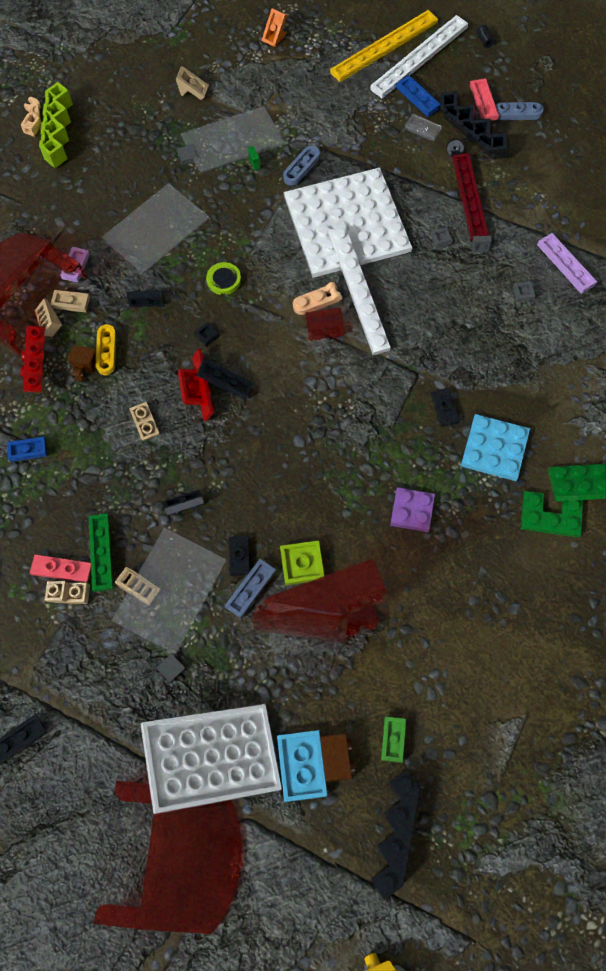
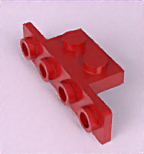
M26 327L25 350H22L24 366H21L23 392H42L45 327Z
M197 349L192 357L194 370L180 369L178 377L183 405H201L203 421H208L214 413V405L211 403V389L208 387V381L196 376L203 358H205L202 354V349Z

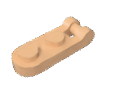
M330 282L325 287L295 298L293 310L299 315H304L339 302L342 299V295L337 291L335 282Z

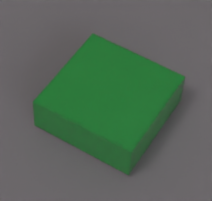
M254 146L248 147V157L255 171L260 170V158Z

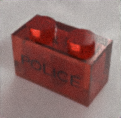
M341 307L305 312L309 340H321L328 337L337 338L344 335Z

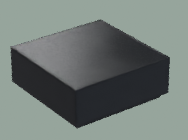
M208 322L194 332L195 336L205 347L220 337L219 333Z

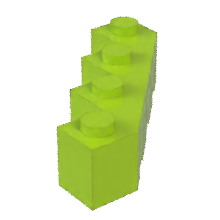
M59 82L45 91L46 100L43 107L44 117L41 124V141L39 142L44 160L54 168H57L67 160L63 145L69 141L65 127L71 123L67 109L73 105L69 91Z

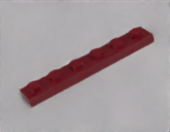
M469 153L453 155V167L470 241L472 242L474 236H489L470 155Z

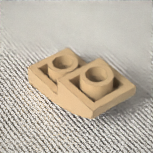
M147 402L129 408L142 441L160 435Z
M47 581L44 601L88 604L90 584Z

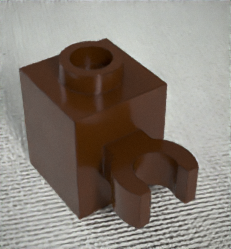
M73 345L67 359L73 369L72 375L75 376V380L83 381L84 372H94L96 352L94 348Z

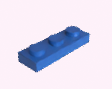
M410 76L397 83L396 88L427 117L440 109L441 104Z

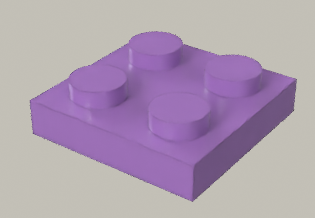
M397 488L390 526L429 532L435 494Z

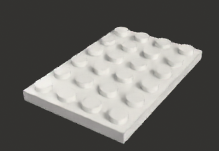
M265 704L141 723L154 814L282 790Z

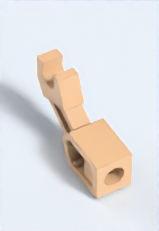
M29 97L30 104H24L25 109L29 113H27L21 123V127L25 134L35 137L42 124L40 119L41 106L36 98Z

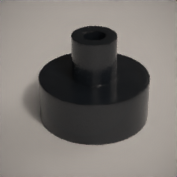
M451 139L446 145V150L452 157L453 155L462 154L464 146L459 139Z

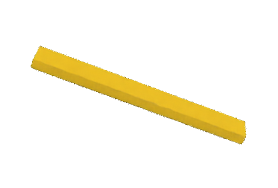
M429 10L425 11L330 69V73L339 82L344 81L436 25L438 18Z

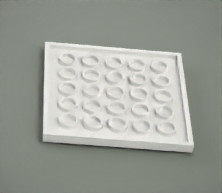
M380 168L284 192L285 201L313 278L341 270L328 231L344 225L360 265L412 252V246Z

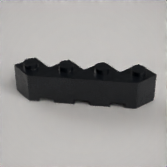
M458 91L441 93V110L447 121L491 159L509 158V139L507 133L493 134L491 119L476 120L477 114L474 104L461 106Z
M408 769L388 783L400 803L382 814L394 835L376 846L388 864L387 868L371 878L383 900L401 889L404 884L420 791L419 786Z

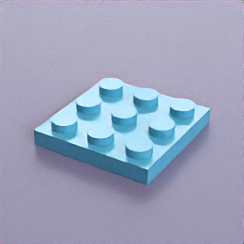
M475 414L461 467L517 481L530 428Z

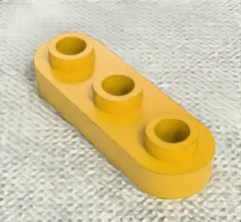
M106 324L99 327L97 331L96 368L100 374L109 375L115 370L116 332L113 326Z

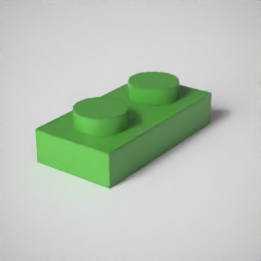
M385 717L381 761L403 763L406 719Z

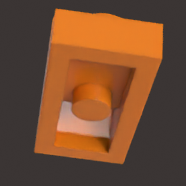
M273 8L271 9L261 41L274 47L278 45L287 33L283 31L287 14Z

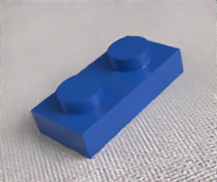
M37 437L7 442L8 460L15 462L46 457V438Z

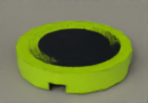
M217 263L207 272V285L216 294H231L240 286V271L231 263Z

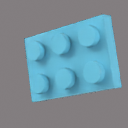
M319 730L278 735L284 802L327 797Z

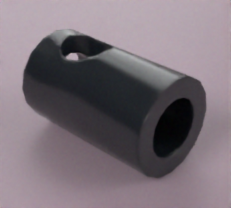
M486 25L480 26L476 33L483 46L489 48L494 44L495 40Z

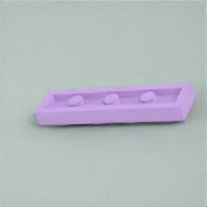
M553 233L538 241L537 246L581 294L596 285L597 281Z

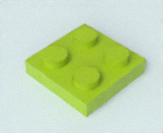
M319 540L280 546L285 586L325 580Z

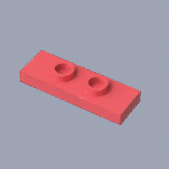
M487 79L470 81V88L481 119L498 120L499 114Z
M34 555L30 574L89 583L91 563Z

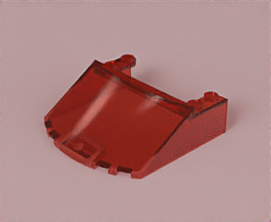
M22 232L0 242V308L44 258L66 273L75 272L84 279L88 276L79 262L55 247L51 241ZM0 319V342L17 355H20L21 352L13 344L17 337L15 329Z
M371 559L267 597L263 600L265 606L259 605L256 607L257 612L252 613L251 621L254 628L263 632L345 644L346 635L352 637L359 634V630L365 628L371 630L378 626L380 619L373 605L384 600L383 596L387 591L374 560Z
M116 781L115 795L119 800L152 804L149 784ZM232 800L154 814L141 906L104 904L97 909L94 924L135 928L137 930L212 934L228 911L237 889L242 865V836Z

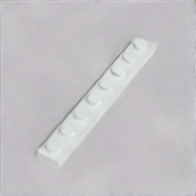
M457 15L375 81L371 85V91L384 98L396 88L399 81L413 74L466 30L468 23Z
M346 226L330 229L328 234L373 355L390 351L391 347Z

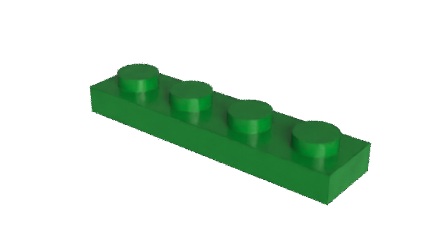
M108 513L89 516L92 590L94 592L114 590L110 518Z

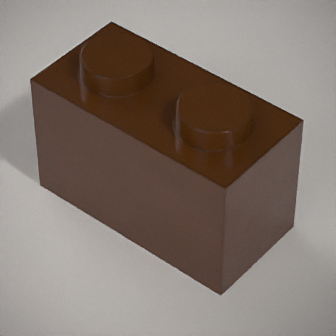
M346 734L320 737L326 783L351 780V774H355L354 761H349L348 752H352L351 739H346Z

